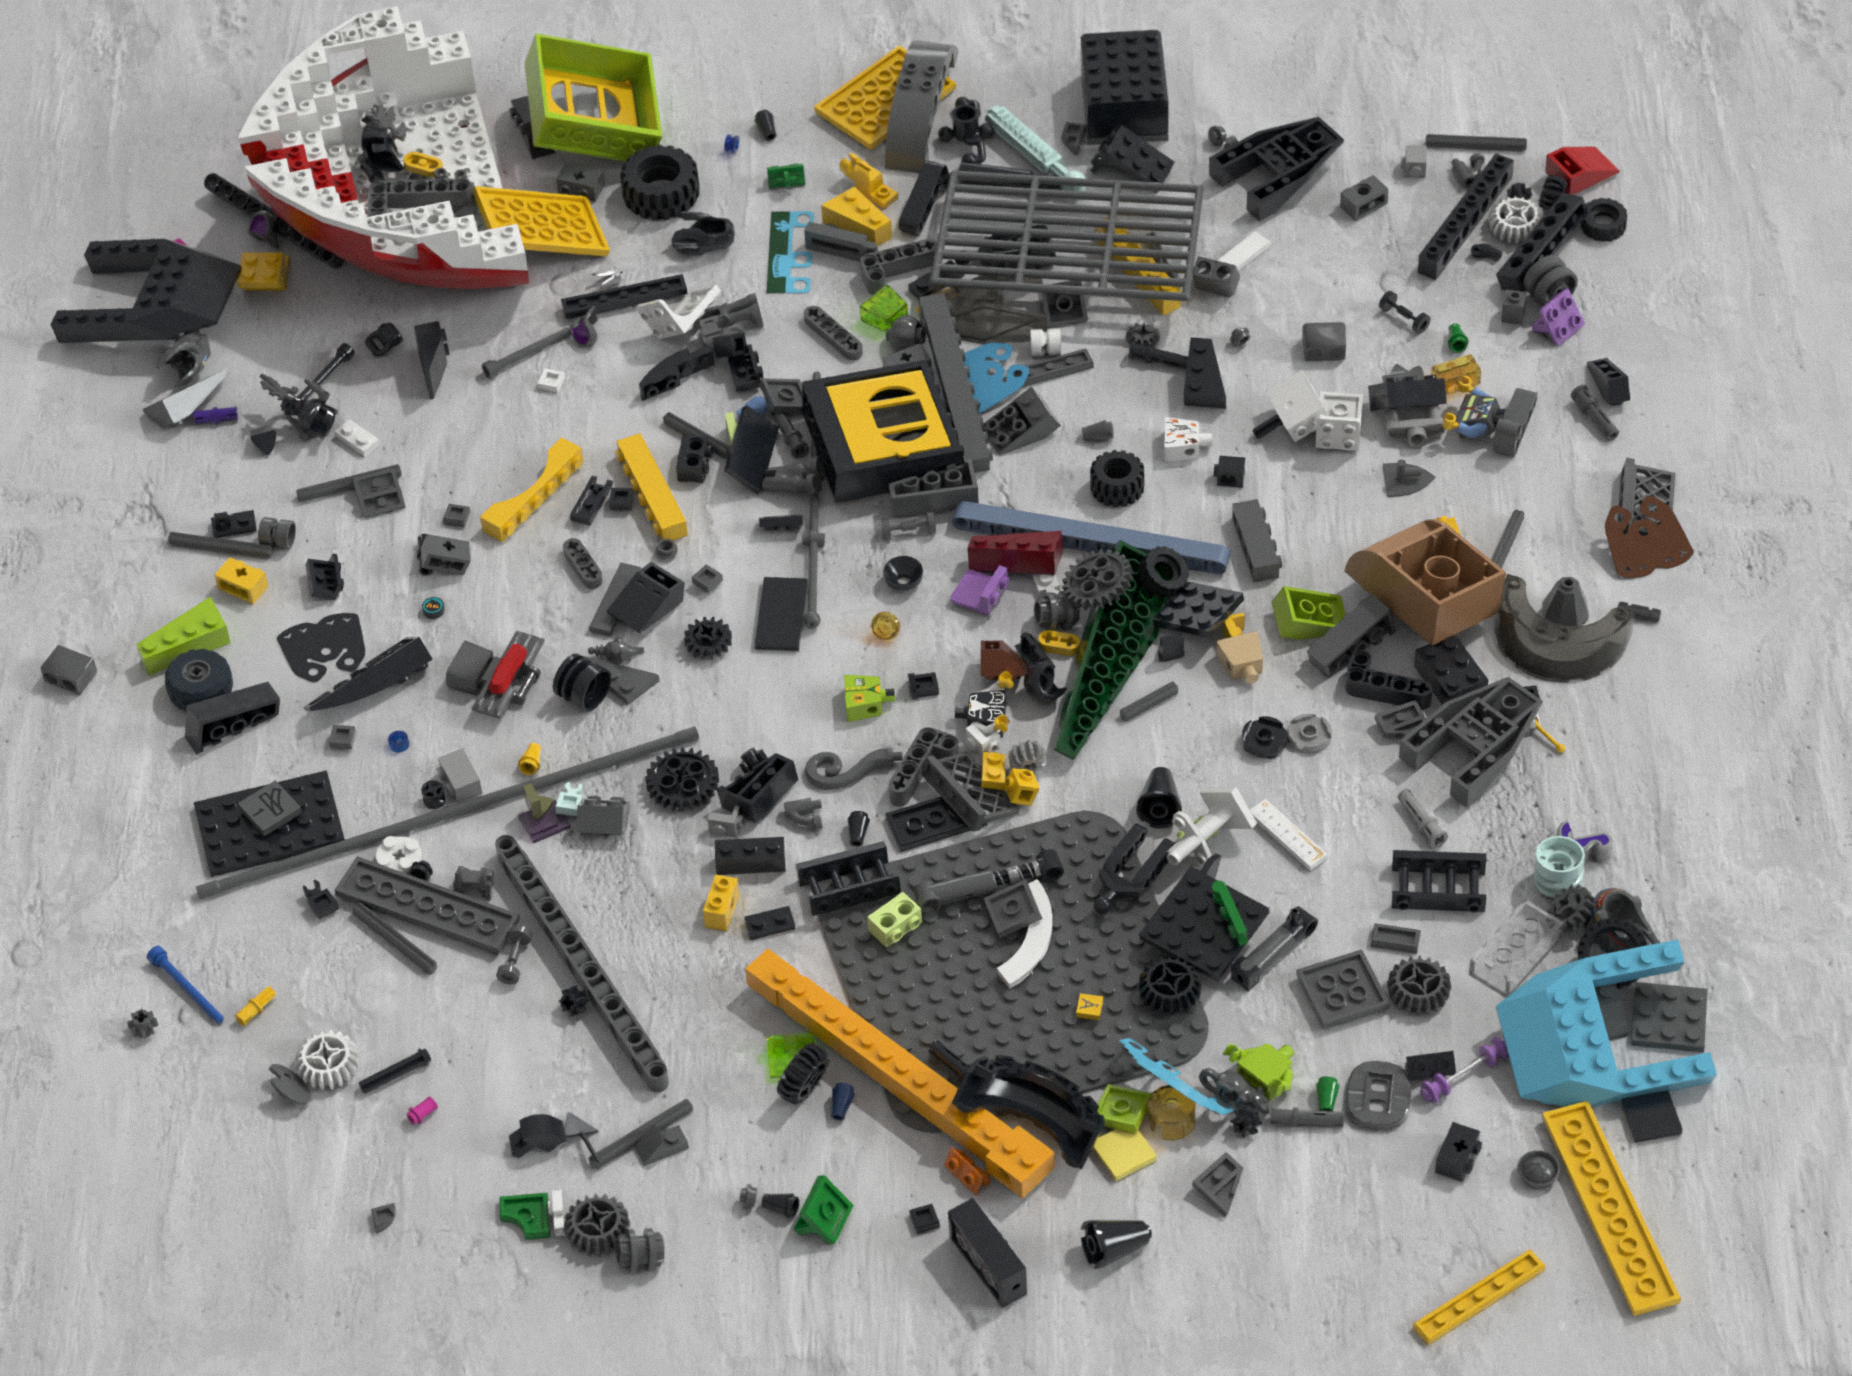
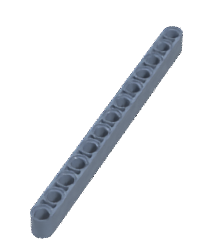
M961 501L957 504L952 518V525L959 530L987 535L1062 531L1063 548L1085 552L1094 551L1097 554L1100 549L1106 553L1119 540L1145 553L1158 546H1166L1167 548L1174 549L1175 552L1185 559L1188 569L1213 574H1223L1226 572L1231 555L1229 548L1219 544Z

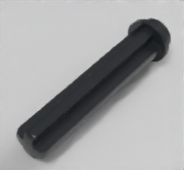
M419 1048L417 1053L359 1082L361 1091L368 1093L422 1065L428 1066V1062L431 1061L428 1051L425 1048L422 1050Z

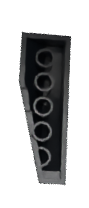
M405 637L365 663L367 668L364 667L351 673L352 679L338 682L334 685L333 692H324L303 708L305 711H316L363 699L397 682L399 684L404 683L410 679L409 674L426 669L429 666L427 663L433 659L420 637Z

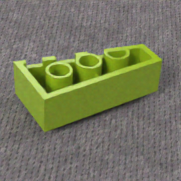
M210 596L136 645L140 661L149 676L168 668V665L178 655L186 653L188 650L206 649L210 651L231 642L227 626Z

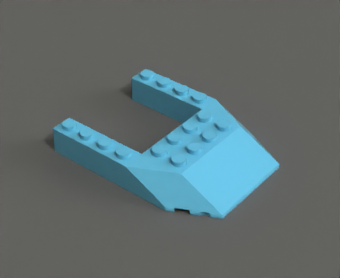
M1679 940L1587 957L1538 973L1496 1005L1519 1097L1561 1107L1585 1101L1589 1102L1591 1107L1620 1102L1623 1098L1666 1090L1670 1092L1712 1083L1717 1073L1711 1052L1617 1071L1594 988L1679 971L1685 962Z

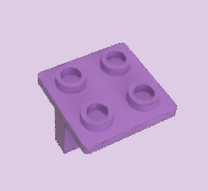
M1564 289L1539 310L1541 318L1531 326L1535 333H1549L1554 344L1559 346L1580 329L1585 322L1570 290Z

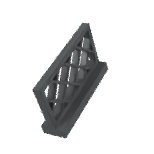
M1626 457L1621 470L1618 506L1628 509L1632 518L1627 527L1622 530L1623 534L1628 533L1627 531L1632 522L1645 519V515L1639 513L1634 507L1638 504L1641 505L1646 496H1654L1661 501L1657 494L1662 492L1668 498L1663 502L1673 511L1674 472L1636 465L1635 459ZM1637 473L1645 474L1648 479L1642 481L1637 476ZM1658 478L1669 479V483L1663 485ZM1653 482L1658 489L1652 491L1647 484ZM1641 488L1647 495L1641 497L1635 490ZM1648 505V510L1655 512L1657 511V506L1651 508ZM1618 513L1617 522H1622L1624 516ZM1660 520L1655 521L1657 525L1661 524ZM1640 528L1639 534L1641 536H1647L1648 530L1646 528Z
M967 751L938 760L934 755L926 757L921 775L973 832L981 830L984 823L1018 814L1020 808L1015 803L1010 802L1008 795L1003 790L982 788L981 780L970 777L975 775L981 778L982 767ZM965 761L969 766H965L957 762ZM945 767L953 769L952 772L948 771ZM955 770L968 773V776L955 773ZM958 781L966 783V785H960ZM968 785L980 787L981 791L970 788ZM984 789L993 791L996 795L986 793ZM970 795L979 797V800L973 799ZM985 799L994 802V805L981 802V800ZM997 803L1007 806L1008 809L998 807ZM984 810L991 811L992 813L986 815Z

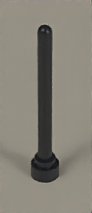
M342 343L337 348L336 357L312 382L320 386L342 362L349 361L355 355L354 349L347 343ZM307 386L297 397L307 399L314 391ZM287 409L284 410V414L286 416H291V411Z

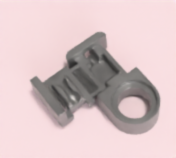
M717 315L697 322L704 336L701 339L703 348L707 344L712 350H714L713 337L730 334L732 331L737 333L743 331L738 327L721 331V328H718L716 323L718 321Z

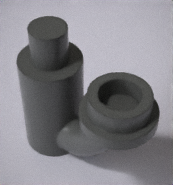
M1475 153L1470 157V165L1474 168L1472 172H1470L1463 161H1459L1457 158L1451 161L1452 171L1464 188H1469L1479 176L1485 158L1479 153Z
M811 798L784 802L786 818L797 824L813 827L815 832L818 829H822L820 815L815 816L813 814L812 819L801 816L814 813L813 810L822 808L820 799L812 801Z

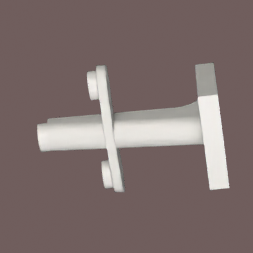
M1204 787L1199 793L1209 812L1196 824L1182 811H1178L1173 815V825L1177 829L1182 830L1185 835L1167 851L1169 853L1167 859L1171 864L1178 865L1180 861L1194 851L1195 862L1200 866H1204L1207 859L1212 856L1205 840L1217 829H1252L1257 824L1237 787Z

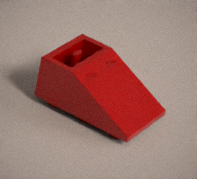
M1595 146L1562 147L1546 156L1545 173L1548 176H1559L1565 179L1567 182L1565 193L1574 195L1620 172Z

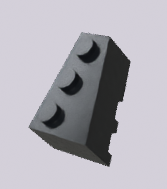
M1190 337L1183 393L1185 406L1226 409V394L1212 339Z
M778 753L753 766V771L743 777L741 774L735 777V781L724 787L722 785L718 787L717 793L721 807L733 812L735 806H740L741 815L757 823L799 780L794 761Z

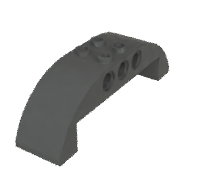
M913 40L902 65L891 106L886 139L885 169L920 173L924 162L929 160L928 140L948 68H954L958 57L956 45Z

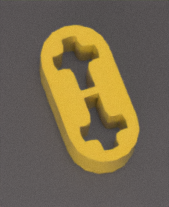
M1046 630L1041 632L1038 638L1040 646L1047 653L1074 656L1077 654L1080 645L1079 637L1070 633Z

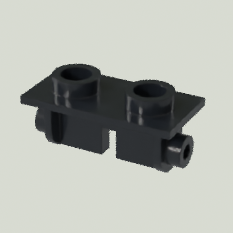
M1027 632L1021 634L1020 643L1016 644L1015 648L1028 666L1038 662H1052L1032 634Z
M1454 1051L1406 1056L1405 1070L1408 1072L1409 1081L1433 1078L1437 1073L1443 1076L1455 1074Z

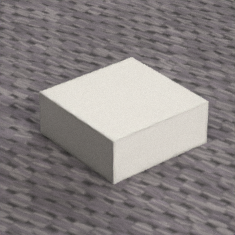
M545 368L537 383L538 389L558 393L565 380V373Z

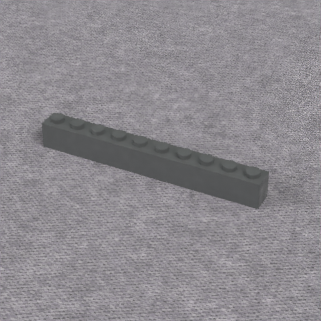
M945 293L920 297V312L946 402V408L952 417V427L957 429L958 442L962 443L964 447V456H961L962 462L964 464V460L971 458L975 473L990 470V461H993V454L991 448L987 449V432L982 431L984 427L983 417L977 413L979 411V403L977 398H973V394H975L973 382L968 380L970 378V371L968 365H964L966 361L964 349L959 347L961 345L960 334L955 333V329H957L955 317L950 315L952 313L951 302L946 300Z

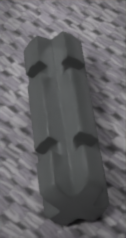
M1620 601L1617 607V613L1626 616V614H1629V617L1643 620L1649 618L1653 622H1659L1661 617V610L1656 608L1650 610L1649 607L1637 604L1628 605L1627 602Z

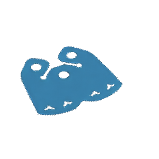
M988 343L965 352L966 361L964 365L969 367L970 378L968 380L973 382L975 390L973 398H977L981 406L977 412L982 413L1021 388L1027 379L1029 368L1016 364L1009 367L1006 377L1007 381L1003 383L1002 379L1004 378L1005 369L996 361L985 360L986 357L1002 361L1009 359L1013 348L1010 344ZM1000 348L1005 349L1003 355H998L996 351ZM989 369H995L996 373L990 376L987 374ZM1017 370L1022 371L1020 377H1014L1013 373Z

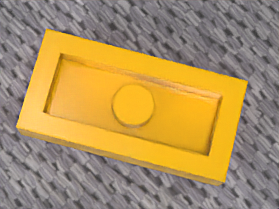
M983 752L982 788L1004 790L1006 754Z

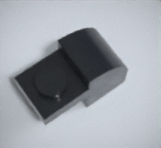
M535 1114L519 1120L520 1128L509 1135L512 1155L520 1158L534 1147L551 1152L566 1141L563 1121L547 1114Z

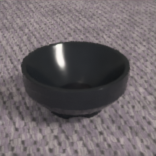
M897 556L885 564L883 569L884 580L893 589L900 591L910 590L918 586L922 581L923 567L913 557ZM906 577L910 581L906 584H901L898 582V579Z

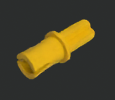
M267 986L254 999H248V1003L234 1015L237 1022L242 1026H246L254 1016L263 1012L262 1008L276 996V992L270 986Z

